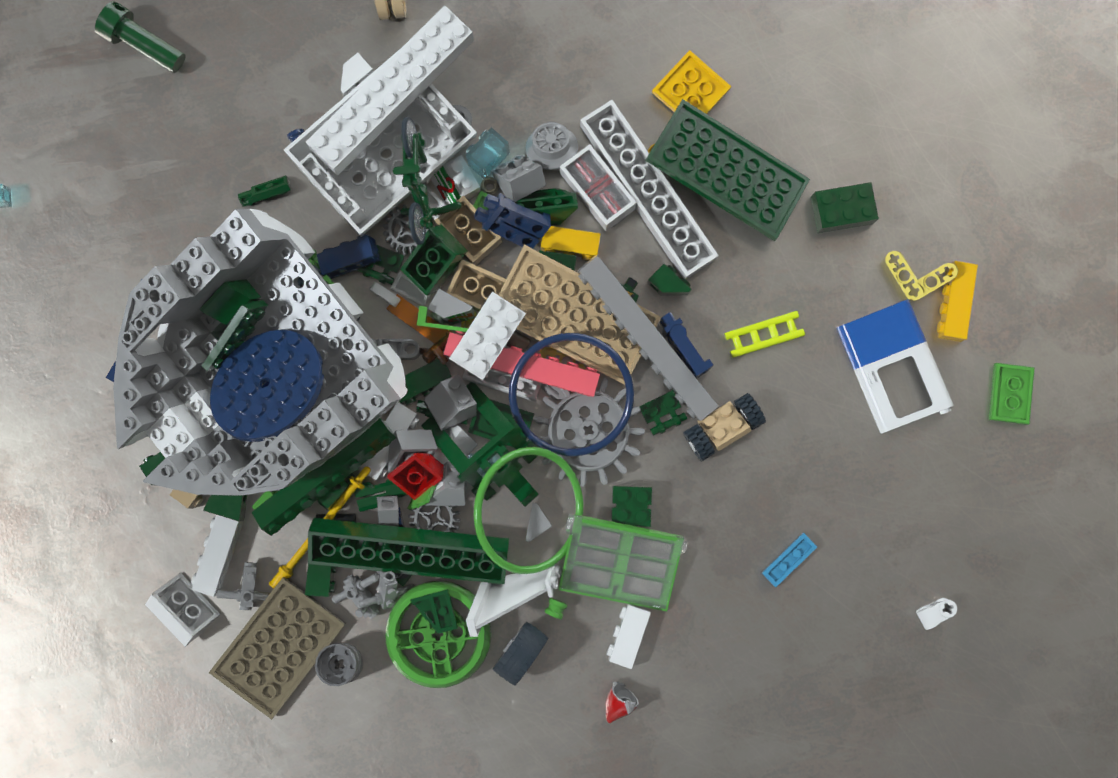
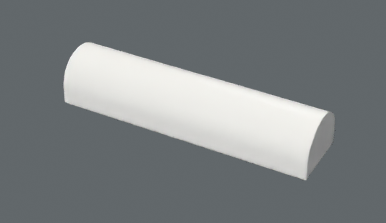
M465 369L462 378L463 380L509 393L512 375L490 369L482 380ZM519 377L517 396L536 402L541 383Z

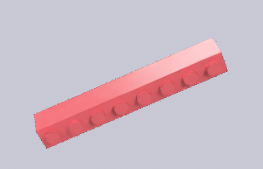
M450 332L443 355L446 357L452 355L465 335L464 332ZM511 346V349L504 347L490 369L512 375L516 364L524 354L522 352L523 349ZM535 353L529 359L520 374L521 378L593 398L600 377L597 369L586 367L585 370L580 369L576 363L567 362V365L559 363L560 359L550 356L548 359L541 358L539 353Z

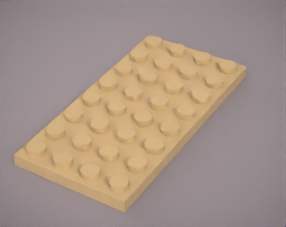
M524 245L498 294L526 313L516 329L539 341L561 333H580L595 337L612 347L623 359L630 374H632L641 356L639 353L641 349L637 344L633 345L627 338L629 334L625 329L621 330L614 322L617 320L613 314L609 315L602 307L605 305L601 299L596 300L591 294L592 288L588 283L586 285L583 284L578 277L579 273ZM638 305L656 327L661 316ZM561 341L548 345L625 385L624 378L617 364L598 347L580 341Z

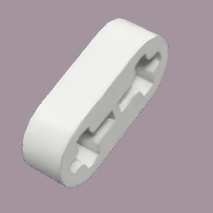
M374 282L369 289L394 307L401 301L399 297L377 282Z

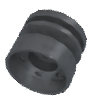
M336 643L326 646L319 652L316 658L315 670L323 683L329 686H341L353 682L359 676L363 666V659L355 646L349 643ZM344 660L343 665L345 667L339 668L340 663L338 661Z

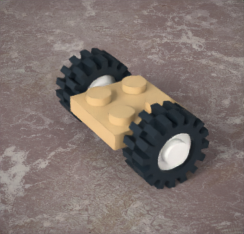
M746 393L734 401L735 407L729 401L710 413L702 421L698 420L699 425L696 424L683 432L688 444L700 461H704L715 454V450L709 441L720 451L751 432V430L766 423V418L760 406L757 405L756 400L750 394Z

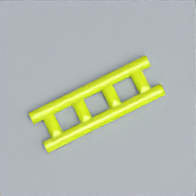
M798 311L724 333L725 339H732L735 350L730 351L731 357L735 358L805 336L804 329L797 330L794 319L799 318ZM787 322L790 333L779 336L776 325ZM768 327L772 338L761 341L758 330ZM750 333L754 344L743 347L739 336Z

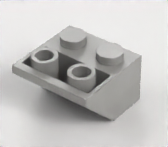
M523 155L514 156L512 160L501 163L496 168L490 170L504 195L514 202L546 186L541 165Z

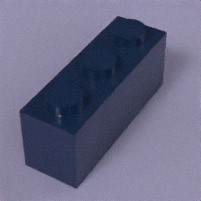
M366 234L362 237L359 235L352 241L341 242L339 246L326 248L323 252L316 254L321 275H327L330 279L381 261L375 239Z

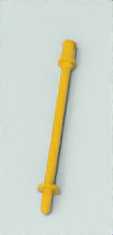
M365 466L356 478L352 476L349 478L351 484L323 519L332 520L357 488H364L362 482L370 473V467ZM308 538L290 561L278 568V573L269 582L273 589L283 577L286 579L292 577L293 568L308 550Z

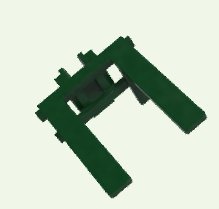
M470 382L466 387L477 403L476 408L498 432L495 437L468 459L445 430L441 431L434 418H428L421 427L424 430L432 431L436 445L459 472L460 475L457 476L462 483L466 480L473 487L471 492L476 496L483 479L477 472L480 467L486 473L492 466L489 460L498 453L502 457L509 453L505 447L508 443L515 449L533 447L534 443L531 440L526 441L520 434L522 429L518 425L513 426L475 383ZM538 455L520 456L502 466L490 481L484 499L488 501L496 494V491L490 485L494 481L499 488L505 485L519 502L526 507L539 494L519 472L523 466L517 460L523 457L530 464Z

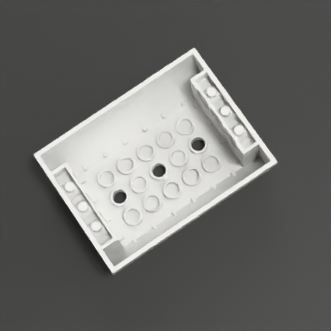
M394 55L284 149L285 153L361 237L411 194L408 187L402 186L403 175H395L393 173L394 167L403 166L401 127L405 117H410L414 124L420 127L417 133H422L423 139L426 141L424 152L438 160L431 168L429 165L421 170V173H423L421 183L425 182L477 136V132L431 83L337 176L308 147L306 141ZM407 123V137L413 149V135L409 131L410 125ZM385 149L391 150V155L388 158L381 156L382 151ZM356 174L363 175V180L359 183L353 181V177Z

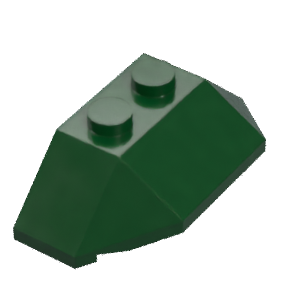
M558 188L537 190L515 202L539 214L543 212L550 214L551 226L561 225L578 209L576 192H568Z

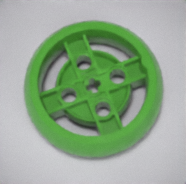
M430 581L411 588L395 603L387 620L386 646L393 664L407 679L424 687L447 688L464 682L481 667L490 648V623L481 627L478 637H470L466 620L455 609L457 625L463 630L462 636H455L453 630L443 632L440 639H437V636H434L436 631L421 615V612L414 617L410 629L400 630L405 613L413 605L410 599L448 589L450 597L462 602L470 611L475 595L465 587L453 582ZM416 632L423 634V642L415 640L414 634ZM477 639L476 647L471 657L463 666L453 671L452 660L461 654L467 640ZM413 648L414 652L421 659L432 663L433 673L415 666L408 659L403 649ZM443 649L446 652V658H438L436 651Z

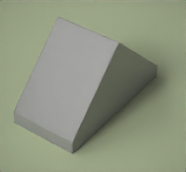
M532 503L526 536L527 542H530L552 527L537 503Z

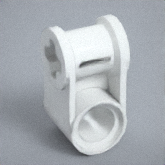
M940 598L931 604L921 607L916 611V614L925 630H929L953 617L957 612V606L951 600ZM944 604L949 605L947 612L942 610L945 608Z

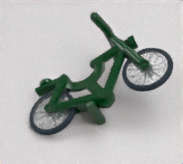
M405 117L401 127L403 166L394 167L393 173L395 175H403L402 186L408 187L415 200L410 208H402L400 213L409 216L408 224L412 238L416 244L421 245L425 240L426 229L433 228V222H430L432 217L460 209L462 204L458 201L442 207L430 208L427 187L421 183L422 178L420 177V164L427 162L424 152L426 141L423 139L422 133H417L413 120L410 117Z

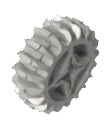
M396 207L397 213L395 214L393 211H390L392 218H385L389 224H383V228L386 229L383 235L387 237L385 239L386 243H391L389 246L391 249L396 248L397 253H400L403 249V255L406 256L408 250L412 254L418 244L415 242L410 244L401 243L413 238L411 232H406L404 226L409 228V221L402 219L409 216L402 215L400 208ZM398 223L401 229L398 233V236L395 238L394 228Z
M424 504L417 509L411 510L415 512L414 515H408V518H414V522H409V526L415 525L416 529H423L420 525L419 516L427 520V530H434L436 525L440 524L447 527L444 532H453L452 528L455 530L459 529L454 523L461 522V519H455V515L460 514V511H453L457 506H445L449 511L450 521L442 517L443 506H436L432 512L422 510L426 506ZM437 513V518L441 521H436L435 524H432V519L427 515Z

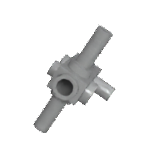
M245 562L241 590H217L216 598L236 599V601L240 602L239 610H252L253 602L265 601L269 596L268 593L254 591L257 563Z
M377 571L380 577L379 586L376 588L378 593L373 597L358 601V607L362 609L378 604L383 610L391 608L395 605V599L405 594L414 585L409 584L397 588L398 583L392 571Z
M375 573L364 580L360 579L358 575H349L343 580L345 583L343 586L344 591L333 596L332 601L336 604L345 598H349L358 608L355 612L357 617L364 616L366 618L369 616L370 619L375 617L380 612L378 610L380 605L374 604L359 609L357 602L373 597L367 587L379 581V575Z

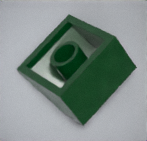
M247 279L224 282L204 303L200 310L217 321L229 325L242 304L256 302L261 296Z

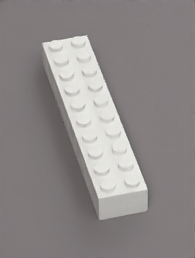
M444 6L306 141L308 147L338 176L474 42L473 31Z
M610 100L580 120L581 129L605 164L637 202V212L682 278L688 279L714 262L719 255L661 170L645 161L649 155L648 151L613 100Z

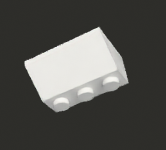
M179 573L152 593L145 605L186 647L217 619L220 613L200 592L191 590L193 585Z

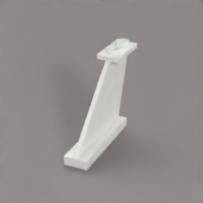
M556 563L554 566L538 573L506 575L505 584L481 582L466 618L470 637H478L482 626L546 591L549 597H553L555 589L558 588V578L561 577V566H558Z

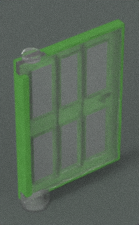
M568 514L565 533L570 534L558 590L662 611L668 610L680 555L685 553L687 549V542L684 541V536L577 514Z

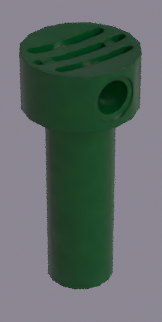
M111 1L102 9L95 23V32L112 44L123 41L172 73L179 71L186 58L183 52L133 21V12L118 2Z

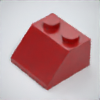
M414 453L389 473L387 478L412 499L416 500L431 486H435L443 479L444 465L431 454Z

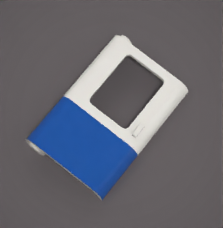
M909 299L837 327L880 434L939 412L941 415L952 411L950 407L954 405ZM913 357L932 405L902 418H897L877 371L879 368L896 361Z

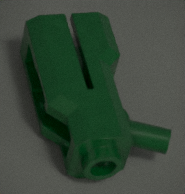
M389 479L385 483L377 485L372 482L363 483V489L357 488L355 490L356 498L374 495L357 500L359 512L378 508L377 497L397 496V498L408 496Z

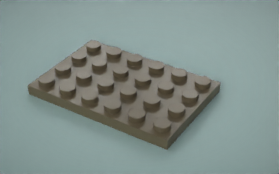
M283 577L209 671V674L272 720L314 666L319 652L331 644L346 623L310 596L305 595L302 590Z

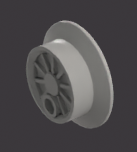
M548 122L538 126L526 142L528 159L541 165L543 169H559L562 164L578 152V142L575 135L565 126L556 122Z

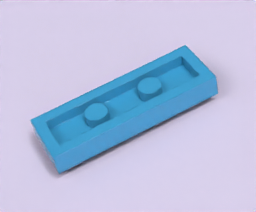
M802 533L761 573L774 587H777L817 546L805 533Z

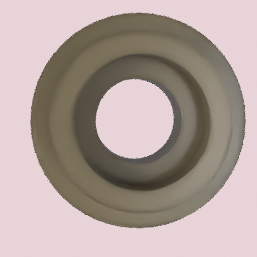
M486 177L482 180L480 188L484 193L495 195L499 190V185L493 177ZM488 184L493 185L491 190L486 188Z

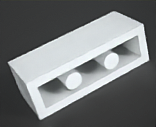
M631 604L622 607L619 618H622L620 626L616 625L613 637H616L614 644L609 645L606 654L609 656L610 662L632 669L651 613L650 611Z

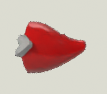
M613 682L612 688L608 693L605 703L606 720L608 723L630 715L639 705L636 696L625 688L626 685L623 683Z

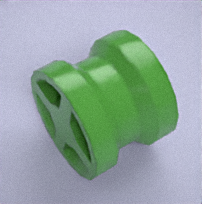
M550 597L549 607L544 612L562 620V613L568 605Z

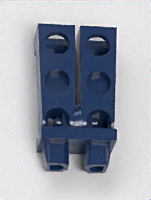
M501 193L497 197L488 194L484 199L483 205L488 209L485 210L478 207L475 211V219L482 223V229L486 231L489 229L491 232L521 247L526 245L533 249L540 241V238L551 227L550 214L534 212L516 204L509 198H505V195Z
M671 312L661 317L659 323L663 328V337H668V342L696 379L708 372L714 364L710 359L704 362L686 336L687 331L682 325L683 321L681 318L676 320Z

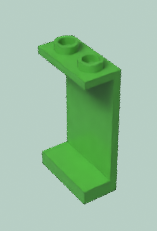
M419 306L418 326L463 332L468 330V328L427 323L428 307Z

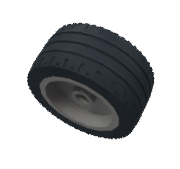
M525 622L516 636L512 637L504 648L503 654L493 667V670L510 684L516 686L549 638L535 626Z

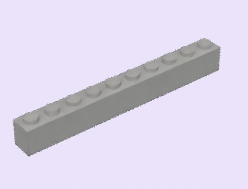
M595 255L578 269L580 273L578 275L579 279L584 285L587 283L592 288L591 294L596 300L601 299L605 304L602 306L609 315L613 314L617 319L614 321L621 330L625 329L628 332L627 338L633 345L637 344L640 347L639 353L645 360L649 359L652 362L651 368L657 375L661 373L665 378L663 383L669 390L673 388L677 393L675 398L681 405L683 403L686 404L689 408L686 411L693 419L697 418L702 421L719 407L598 255Z

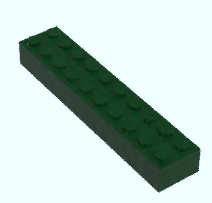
M313 518L308 530V564L382 572L392 571L393 573L505 584L506 570L488 557L477 535ZM486 536L493 550L502 559L507 561L509 538Z

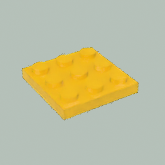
M689 50L655 86L652 93L673 112H675L683 99L708 114L732 86Z

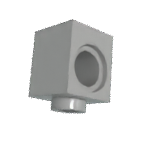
M397 496L377 497L379 525L399 526Z

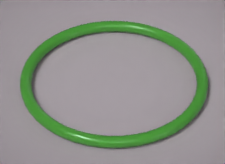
M525 447L513 450L499 458L484 475L477 490L474 503V526L483 550L493 562L513 573L533 574L554 566L566 555L569 537L554 556L537 565L519 566L502 559L490 546L482 524L483 499L493 476L502 466L517 457L539 455L554 461L566 473L575 494V514L582 516L583 495L574 471L564 459L547 449Z

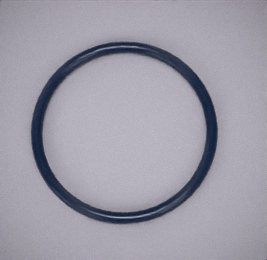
M561 333L537 342L519 359L510 380L509 403L516 424L522 429V433L536 446L547 449L557 455L583 456L606 447L623 431L633 409L634 386L625 362L608 344L586 334ZM580 341L596 346L614 360L624 378L626 404L619 423L607 437L588 447L567 449L546 443L527 427L519 412L517 384L520 374L526 363L535 353L553 343Z

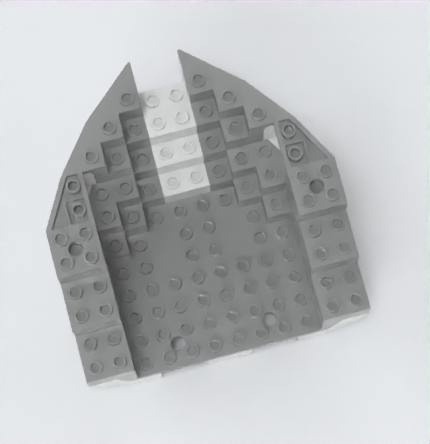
M235 209L211 236L195 237L170 265L154 266L129 293L118 337L113 386L117 448L120 449L149 436L164 455L165 459L143 480L144 483L196 495H248L284 489L302 478L306 473L324 464L329 458L357 439L407 393L405 374L399 356L389 344L377 346L357 321L363 314V311L340 283L327 284L308 260L315 251L307 241L291 228L268 216L266 212L256 209ZM299 277H301L304 280V285L302 288L298 285L297 282ZM247 279L261 296L258 301L263 300L268 304L264 317L257 321L254 326V332L247 336L245 341L264 332L289 330L306 337L321 355L324 379L318 399L302 420L298 419L278 437L271 436L260 442L242 441L225 432L213 417L210 406V393L213 380L219 369L206 371L202 364L228 325L201 312L200 308L224 282ZM160 325L157 340L155 338H147ZM348 339H351L353 342L352 349H349L346 342Z

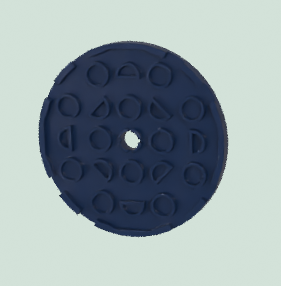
M289 330L264 332L243 342L223 361L213 380L210 406L217 424L236 439L247 442H260L271 436L278 437L298 419L302 420L314 406L323 385V361L319 351L306 337ZM270 381V384L263 388L262 384Z

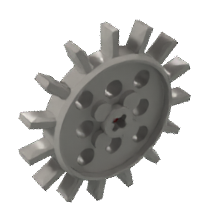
M604 377L599 391L595 392L594 398L579 393L571 394L570 391L561 389V391L564 393L565 398L559 404L555 403L551 398L544 396L543 401L546 405L553 408L554 411L550 419L541 416L534 417V422L548 425V436L538 438L553 446L567 449L588 447L601 441L611 433L604 432L602 424L609 422L614 430L623 415L624 410L619 405V402L625 398L626 389L624 388L619 391L618 395L613 399L605 394L608 378ZM600 404L608 405L609 411L606 414L598 411ZM583 407L590 410V415L586 418L581 417L579 414V410ZM633 407L631 416L639 413L640 407ZM562 412H570L571 419L569 421L561 420L560 415ZM627 423L620 435L614 440L617 448L612 452L604 447L596 455L587 454L578 456L576 459H571L569 456H559L571 468L581 471L580 487L585 486L587 472L598 471L600 481L603 485H606L607 476L604 468L614 464L619 472L625 474L627 469L618 458L623 451L633 456H639L640 451L628 446L627 442L629 435H642L645 433V429L639 427L629 428ZM592 427L593 435L588 434L586 436L584 428ZM567 430L575 432L573 440L565 439L564 433ZM546 457L542 461L544 465L552 462V460ZM563 469L559 473L560 480L567 476Z

